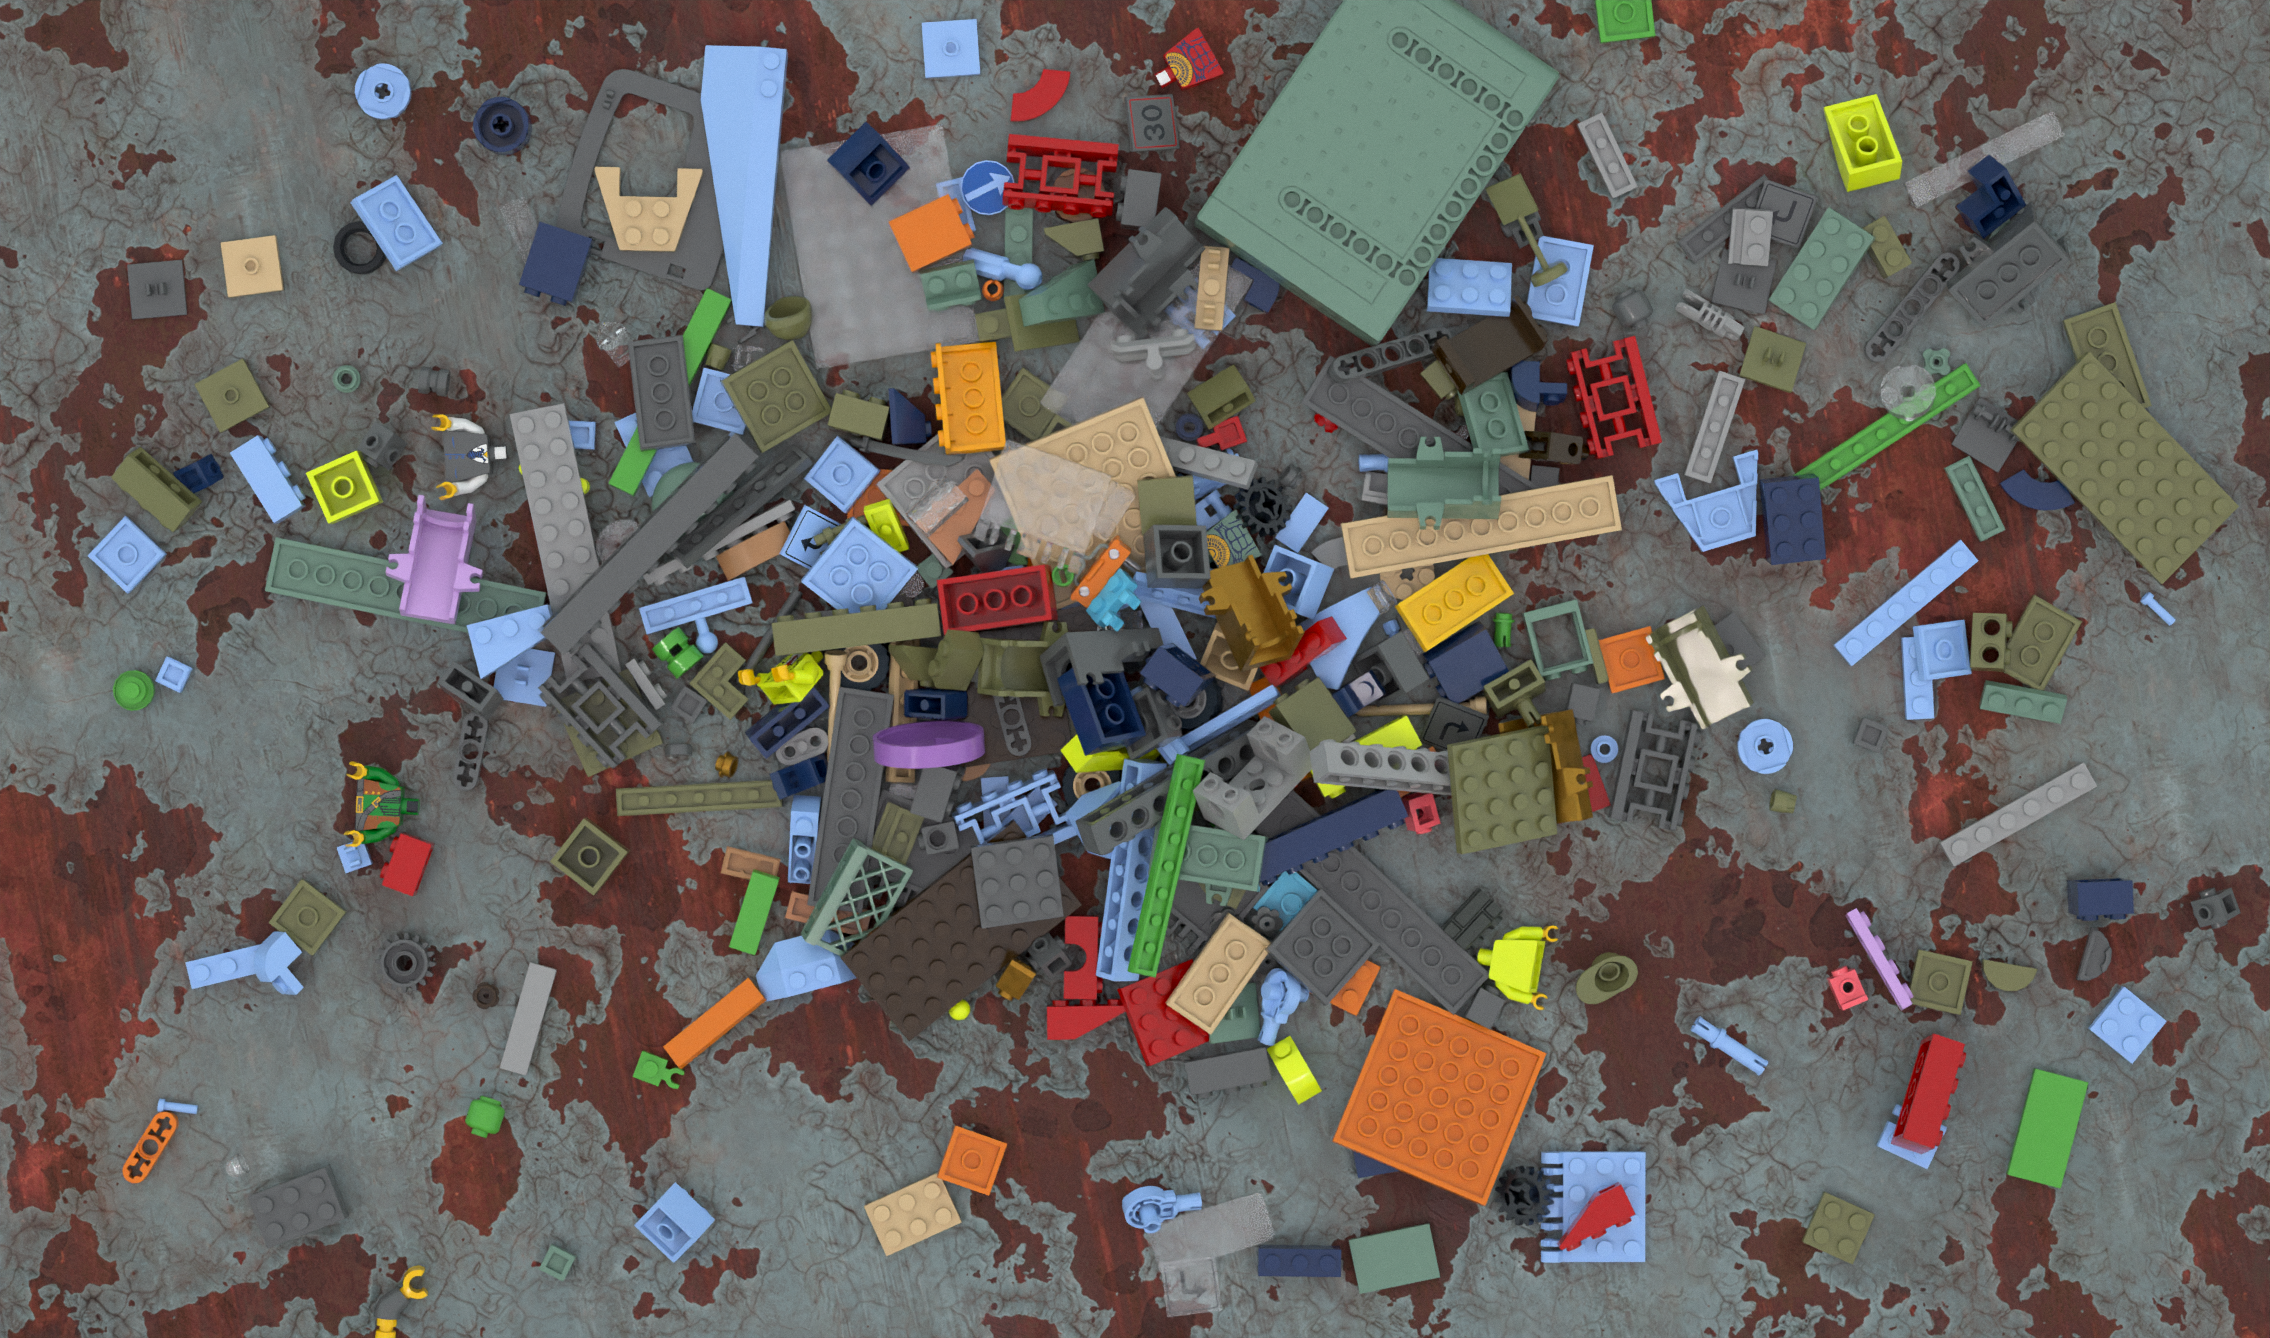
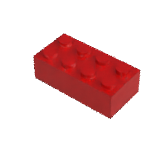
M1044 564L937 580L944 635L948 629L977 632L1058 620L1051 565Z
M1932 1034L1921 1040L1891 1144L1919 1154H1924L1934 1149L1935 1146H1939L1943 1136V1131L1940 1130L1942 1121L1947 1120L1951 1109L1948 1100L1950 1094L1955 1093L1959 1079L1955 1078L1958 1068H1962L1966 1059V1052H1963L1964 1043L1937 1034Z

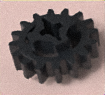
M1265 477L1257 480L1253 478L1249 489L1239 487L1241 492L1234 496L1239 503L1233 505V508L1240 511L1236 519H1243L1242 528L1244 529L1249 526L1251 528L1250 534L1254 535L1259 532L1260 538L1267 535H1275L1286 527L1285 522L1291 518L1286 512L1291 510L1292 506L1285 503L1289 499V495L1283 496L1281 494L1283 487H1274L1275 480L1273 479L1266 483Z
M1518 1166L1515 1170H1507V1177L1499 1178L1503 1185L1495 1188V1191L1500 1193V1197L1496 1198L1495 1202L1502 1203L1503 1206L1498 1211H1506L1508 1213L1506 1216L1507 1221L1515 1218V1225L1525 1223L1526 1226L1533 1225L1534 1221L1536 1223L1543 1221L1542 1215L1550 1214L1547 1205L1554 1204V1201L1549 1199V1194L1554 1193V1190L1547 1188V1185L1551 1182L1550 1179L1542 1180L1543 1171L1534 1173L1533 1166L1526 1167V1169L1524 1166ZM1518 1178L1527 1179V1181L1523 1183L1521 1181L1517 1182L1516 1180ZM1526 1209L1533 1210L1530 1214L1521 1213Z

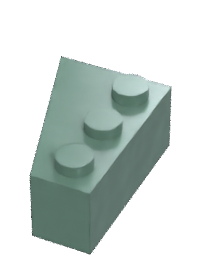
M1094 259L1069 266L1061 274L1055 275L1044 285L1038 286L1018 299L1024 327L1083 319L1105 313L1103 302L1087 286L1097 276Z

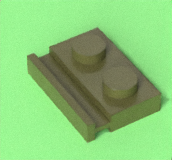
M888 801L875 832L872 849L906 865L925 817L910 813V810Z

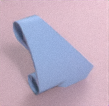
M1373 587L1360 591L1317 613L1314 620L1308 618L1298 624L1305 631L1317 621L1332 616L1347 638L1331 652L1310 663L1317 678L1321 679L1326 688L1340 689L1357 650L1376 619L1383 612L1384 607Z

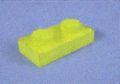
M890 499L864 506V514L871 530L898 552L909 549L908 540Z

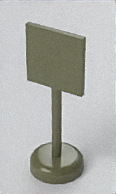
M1521 173L1486 187L1485 189L1503 225L1518 220L1542 267L1531 276L1533 286L1544 285L1567 272L1568 268L1562 261L1547 264L1524 218L1529 214L1537 212L1539 209Z

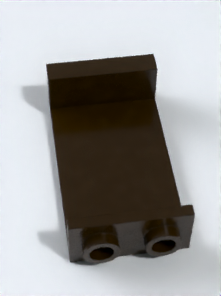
M1517 295L1511 301L1509 317L1489 316L1450 339L1446 336L1436 341L1431 351L1460 395H1463L1543 350L1548 339L1544 327L1541 324H1537L1533 318L1530 306Z

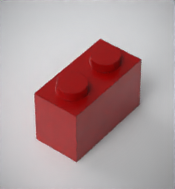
M405 832L400 833L399 837L395 836L389 852L393 853L390 863L385 862L380 874V878L384 879L382 885L404 894L415 896L435 843Z

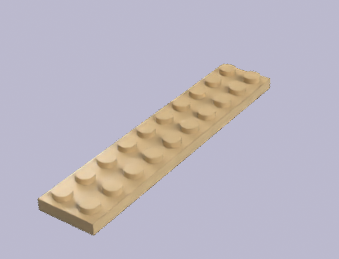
M1613 476L1499 495L1501 496V506L1498 519H1442L1440 530H1434L1435 522L1432 519L1426 520V530H1421L1418 518H1387V515L1341 523L1350 578L1622 530Z

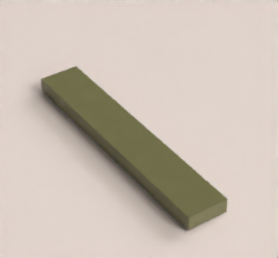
M772 780L616 788L617 816L783 807L782 799L779 800L773 788Z

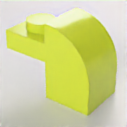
M1291 1036L1266 1049L1298 1105L1322 1091Z

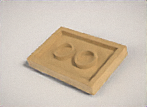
M938 1172L864 1205L886 1256L962 1223L944 1181L937 1178Z

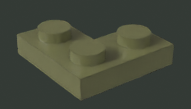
M725 642L689 684L731 720L749 700L729 682L747 660Z

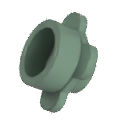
M1942 348L1940 351L1926 349L1923 352L1922 356L1925 366L1923 372L1925 375L1931 376L1933 373L1947 375L1950 372V367L1948 366L1950 352L1946 348ZM1935 359L1939 361L1938 365L1934 364Z

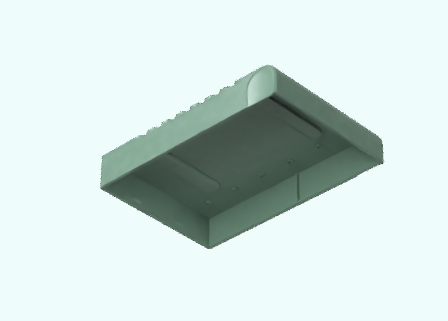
M1343 0L1198 213L1194 226L1224 247L1229 248L1231 252L1268 275L1371 347L1376 346L1394 323L1560 77V74L1557 70L1454 0Z

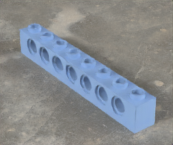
M1124 759L1120 794L1167 767V764L1151 759ZM1155 826L1150 829H1144L1136 834L1134 839L1122 842L1114 847L1112 851L1096 976L1111 981L1139 980V974L1131 973L1127 970L1149 878L1148 870Z

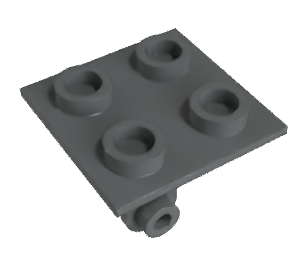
M1979 397L1951 445L1998 473L2017 441H2020L2010 431L2018 420Z

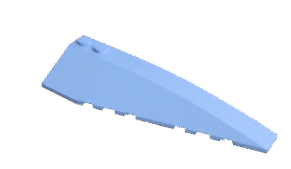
M706 45L701 106L736 325L764 327L788 52L787 49L769 47Z

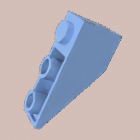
M793 796L788 882L811 883L821 812V797Z

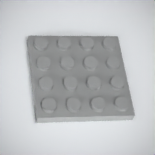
M938 434L918 449L919 451L946 455L945 446L939 447ZM991 451L952 455L962 457L963 461L951 466L905 460L876 484L883 495L891 500L893 507L945 570L951 566L950 562L920 531L916 524L976 469L980 471L996 490L971 533L998 528L1009 519L1012 513L989 461L990 458L995 457ZM963 549L961 550L956 561H958L962 556L965 555Z

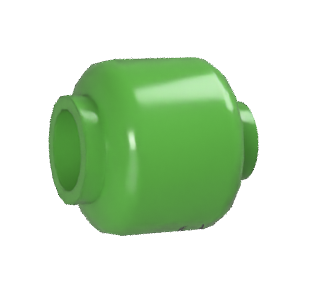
M485 1096L472 1100L465 1119L466 1125L472 1128V1134L487 1138L488 1133L496 1134L499 1132L505 1115V1110L500 1106V1101Z

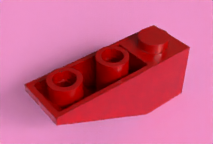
M1121 998L1107 999V1004H1096V1000L1080 999V1004H1069V1000H1052V1005H1047V1040L1077 1039L1126 1012Z
M1617 1182L1592 1195L1558 1241L1557 1245L1560 1250L1565 1248L1567 1251L1574 1250L1582 1245V1240L1590 1236L1592 1239L1599 1238L1607 1233L1606 1228L1613 1225L1621 1227L1632 1221L1630 1217L1635 1215V1212L1622 1185Z

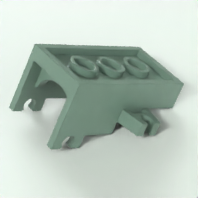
M1421 437L1416 459L1388 458L1387 518H1418L1421 530H1426L1425 521L1428 519L1434 520V530H1440L1442 519H1498L1501 506V496H1499L1501 449L1493 448L1491 452H1483L1482 448H1473V452H1445L1444 454L1440 437H1434L1435 446L1433 447L1426 446L1427 437Z
M1161 820L1155 826L1148 875L1150 874ZM1190 825L1178 879L1204 883L1206 903L1214 904L1213 897L1219 894L1222 897L1220 906L1228 905L1234 888L1260 892V877L1268 837L1250 834L1243 840L1216 825L1214 829Z

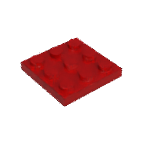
M1193 959L1158 972L1156 978L1148 976L1117 989L1146 1066H1152L1209 1041V1034L1165 1003L1193 964Z

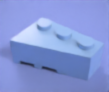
M547 604L467 625L480 679H485L546 639L538 629L553 615L551 605Z

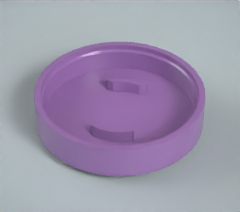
M952 720L921 721L888 727L873 735L874 760L884 766L907 769L945 767L969 762L981 757L985 753L984 729L975 723Z

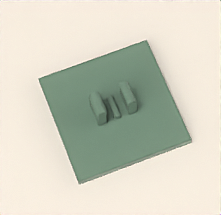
M1255 982L1247 983L1216 1029L1211 1035L1209 1034V1044L1257 1038L1259 1036L1260 1022Z

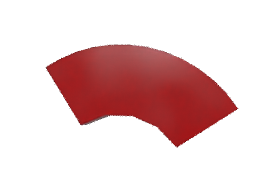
M1043 69L1040 80L1033 88L1024 93H1014L1011 122L1033 120L1051 110L1064 95L1071 72Z

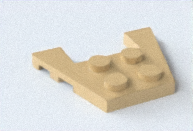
M595 167L596 177L619 250L676 252L698 185L703 176V169L678 168L677 197L620 196V167Z

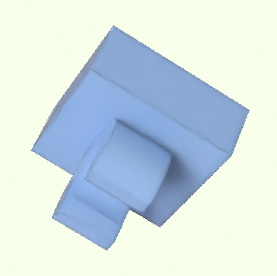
M360 844L357 847H346L345 845L337 847L345 873L373 864L366 844Z

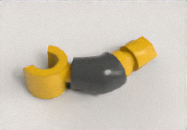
M417 1265L409 1268L404 1274L403 1287L397 1286L379 1298L374 1312V1317L377 1318L376 1325L379 1326V1329H376L375 1338H396V1331L393 1330V1327L397 1326V1319H400L401 1312L411 1302L410 1298L422 1299L428 1296V1291L425 1288L415 1289L410 1285V1280L413 1277L423 1275L425 1267Z

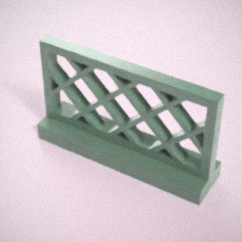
M853 838L801 931L803 939L814 946L816 944L839 956L847 951L845 943L862 939L887 919L913 869L865 846L863 842ZM867 855H870L878 860L880 868L864 872L862 864ZM895 868L903 871L899 881L888 884L886 871ZM881 873L885 886L870 890L866 878ZM863 879L867 892L851 897L849 890L851 884ZM887 891L889 900L886 905L875 908L872 895ZM868 897L872 909L857 914L853 902ZM850 903L853 916L838 920L836 911L839 906ZM874 915L876 921L874 927L862 932L859 919ZM855 921L859 933L844 938L840 926ZM837 927L839 940L831 943L822 940L826 930Z

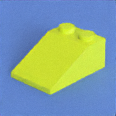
M1877 94L1824 107L1838 169L1847 192L1900 179L1902 159Z

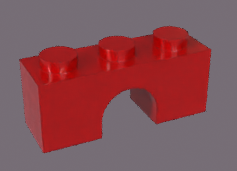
M1332 616L1317 621L1304 631V635L1290 659L1259 668L1269 683L1278 688L1290 683L1308 669V664L1328 654L1347 638Z
M1069 915L1065 918V944L1081 946L1086 953V961L1078 969L1064 970V999L1097 1000V993H1102L1103 978L1096 976L1099 954L1098 938H1101L1103 922H1098V915Z

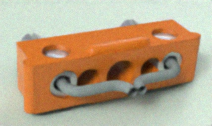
M1119 535L1114 536L1108 545L1099 544L1090 556L1083 555L1079 560L1082 566L1074 575L1073 582L1076 586L1071 591V600H1077L1087 608L1121 565H1124L1134 574L1136 571L1139 572L1141 570V566L1128 557L1131 553V548L1120 540ZM1101 548H1105L1078 582L1077 578L1086 567L1085 560L1092 559Z

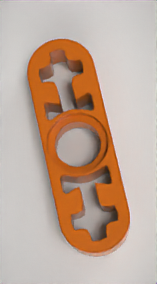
M160 1112L152 1119L123 1166V1176L128 1182L139 1183L150 1174L178 1129L179 1120L173 1112ZM169 1117V1124L172 1128L163 1130L160 1136L165 1137L164 1141L158 1135L150 1133L152 1129L155 1133L159 1131L162 1125L159 1119ZM147 1139L155 1140L158 1144V1151L154 1155L147 1154L143 1149V1144ZM137 1153L142 1158L151 1160L150 1164L147 1161L143 1162L140 1167V1171L143 1172L142 1175L138 1174L135 1177L131 1175L133 1170L130 1168V1165H137L141 1159L136 1157Z

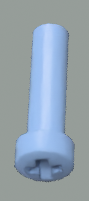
M2151 592L2146 593L2140 602L2143 605H2148L2169 626L2172 625L2176 619L2153 598L2154 595Z
M160 1098L157 1111L164 1112L166 1110L197 1114L198 1105L166 1102V1099Z

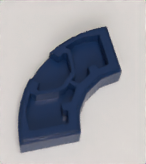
M2024 469L1998 483L2011 499L2032 509L2043 511L2057 510L2075 503L2066 487L2059 480L2051 483L2039 482L2031 478Z

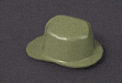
M1612 952L1597 956L1592 962L1591 967L1585 970L1577 980V996L1582 1002L1587 1004H1598L1631 987L1636 981L1638 975L1637 965L1632 959Z

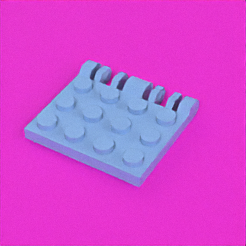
M1645 1151L1541 1152V1163H1562V1167L1541 1168V1171L1546 1176L1562 1174V1184L1549 1183L1547 1185V1188L1553 1189L1554 1192H1562V1196H1549V1199H1552L1554 1204L1547 1205L1550 1214L1542 1215V1217H1562V1222H1542L1541 1229L1547 1231L1562 1229L1563 1236L1592 1195L1617 1182L1622 1185L1635 1212V1215L1630 1217L1631 1222L1621 1227L1613 1225L1606 1228V1234L1596 1239H1592L1590 1236L1582 1240V1245L1574 1250L1567 1251L1566 1248L1563 1250H1541V1262H1645ZM1542 1239L1541 1246L1558 1247L1557 1243L1560 1239Z

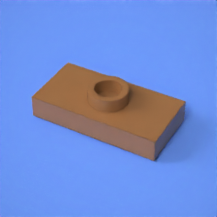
M727 846L721 873L750 880L755 869L777 876L781 859Z

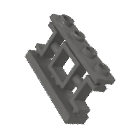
M587 642L571 657L580 668L562 685L553 675L550 676L538 687L542 692L539 696L549 707L554 705L561 712L558 717L566 726L570 727L573 725L579 732L577 735L578 739L587 748L591 745L597 751L596 758L604 767L607 768L610 765L614 769L628 757L618 747L635 730H638L647 739L664 722L590 642ZM584 657L610 684L609 687L602 680H599L589 688L579 678L590 668L583 660ZM570 685L574 687L582 696L571 706L578 716L551 689L552 687L559 694L563 693ZM598 689L618 708L600 725L581 707ZM621 698L648 725L647 727L638 720L627 729L617 719L627 709L620 700ZM608 725L619 736L609 746L616 755L615 757L592 734L589 728L598 735Z
M1630 710L1608 817L1632 822L1634 809L1660 814L1657 828L1676 831V826L1681 827L1684 811L1680 810L1682 799L1686 800L1689 793L1690 784L1686 783L1688 772L1692 773L1695 757L1691 756L1693 745L1698 746L1701 730L1697 729V723L1679 720L1677 733L1652 728L1654 714ZM1642 721H1645L1643 732L1657 735L1655 749L1651 751L1640 748L1638 759H1636L1635 753ZM1688 730L1679 768L1677 767L1679 756L1665 753L1668 737L1683 740L1684 731ZM1646 755L1671 760L1665 787L1640 782ZM1632 774L1634 775L1632 786L1646 789L1643 805L1628 802L1627 812H1623ZM1675 783L1676 788L1669 821H1666L1668 810L1654 807L1657 791L1671 794L1673 784Z

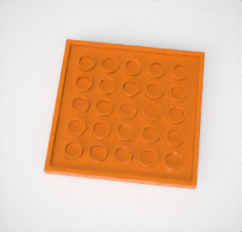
M1394 989L1332 1142L1485 1206L1547 1053Z

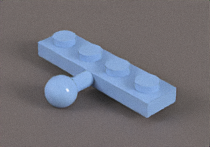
M742 577L639 608L647 635L695 621L699 633L696 639V646L699 651L708 654L715 651L718 646V639L715 634L709 632L705 617L752 604L753 601L746 578Z

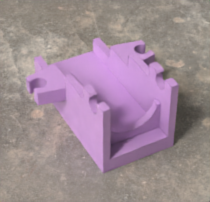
M423 495L418 496L409 554H389V563L396 562L398 567L393 570L388 567L386 568V576L405 583L399 608L402 616L456 624L462 592L480 591V583L474 584L470 580L474 576L482 579L483 570L468 565L476 526L474 504L468 503L467 516L429 510L426 507L425 497Z

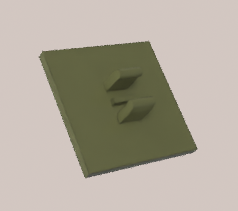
M1754 326L1739 376L1792 393L1806 343Z

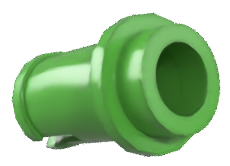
M1496 613V618H1493L1495 622L1494 644L1497 647H1511V626L1515 620L1512 619V614Z

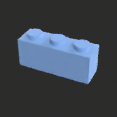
M257 435L230 452L272 521L278 524L306 507L303 502L306 496L297 484L293 486L288 477L291 473L283 461L280 463L277 461L273 454L277 451L270 439H264L262 436Z

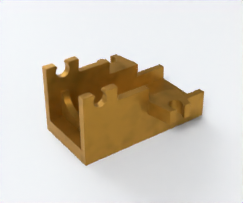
M1253 555L1247 556L1244 562L1210 570L1211 579L1202 586L1204 592L1201 593L1199 601L1200 604L1204 601H1209L1210 605H1206L1204 609L1205 615H1215L1240 672L1290 659L1304 635V630L1301 625L1296 626L1295 619L1297 615L1294 609L1288 610L1283 596L1289 594L1292 590L1290 583L1287 586H1282L1279 583L1285 581L1287 578L1286 573L1268 572L1261 574Z
M1573 709L1541 714L1542 722L1539 725L1535 722L1534 725L1535 727L1541 725L1548 726L1549 733L1545 734L1544 737L1546 744L1550 743L1556 822L1558 824L1593 818L1588 788L1593 787L1592 781L1586 782L1585 775L1590 773V767L1583 766ZM1523 718L1498 724L1500 733L1528 728Z

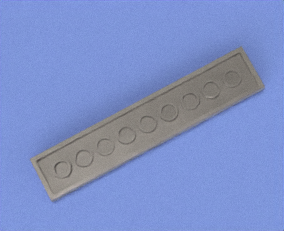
M565 403L510 413L553 614L600 567ZM608 612L599 619L602 623L592 634L587 632L580 639L582 644L574 653L570 654L567 652L565 655L561 653L566 680L580 668L571 657L587 642H590L618 673L622 671L611 617ZM584 657L583 660L590 668L579 678L587 680L602 677Z

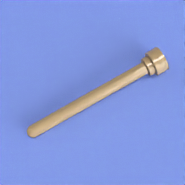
M842 650L825 651L824 663L827 665V669L830 670L827 761H829L841 682V670L847 664V652Z
M1475 696V699H1469V702L1459 703L1487 715L1486 696ZM1434 703L1381 705L1379 707L1377 705H1367L1355 713V715L1358 717L1430 714Z

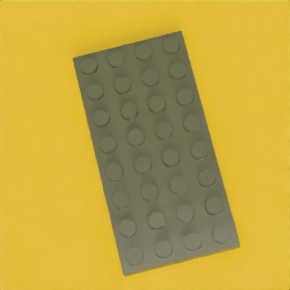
M2086 352L2010 429L2159 584H2163L2239 507L2091 352Z

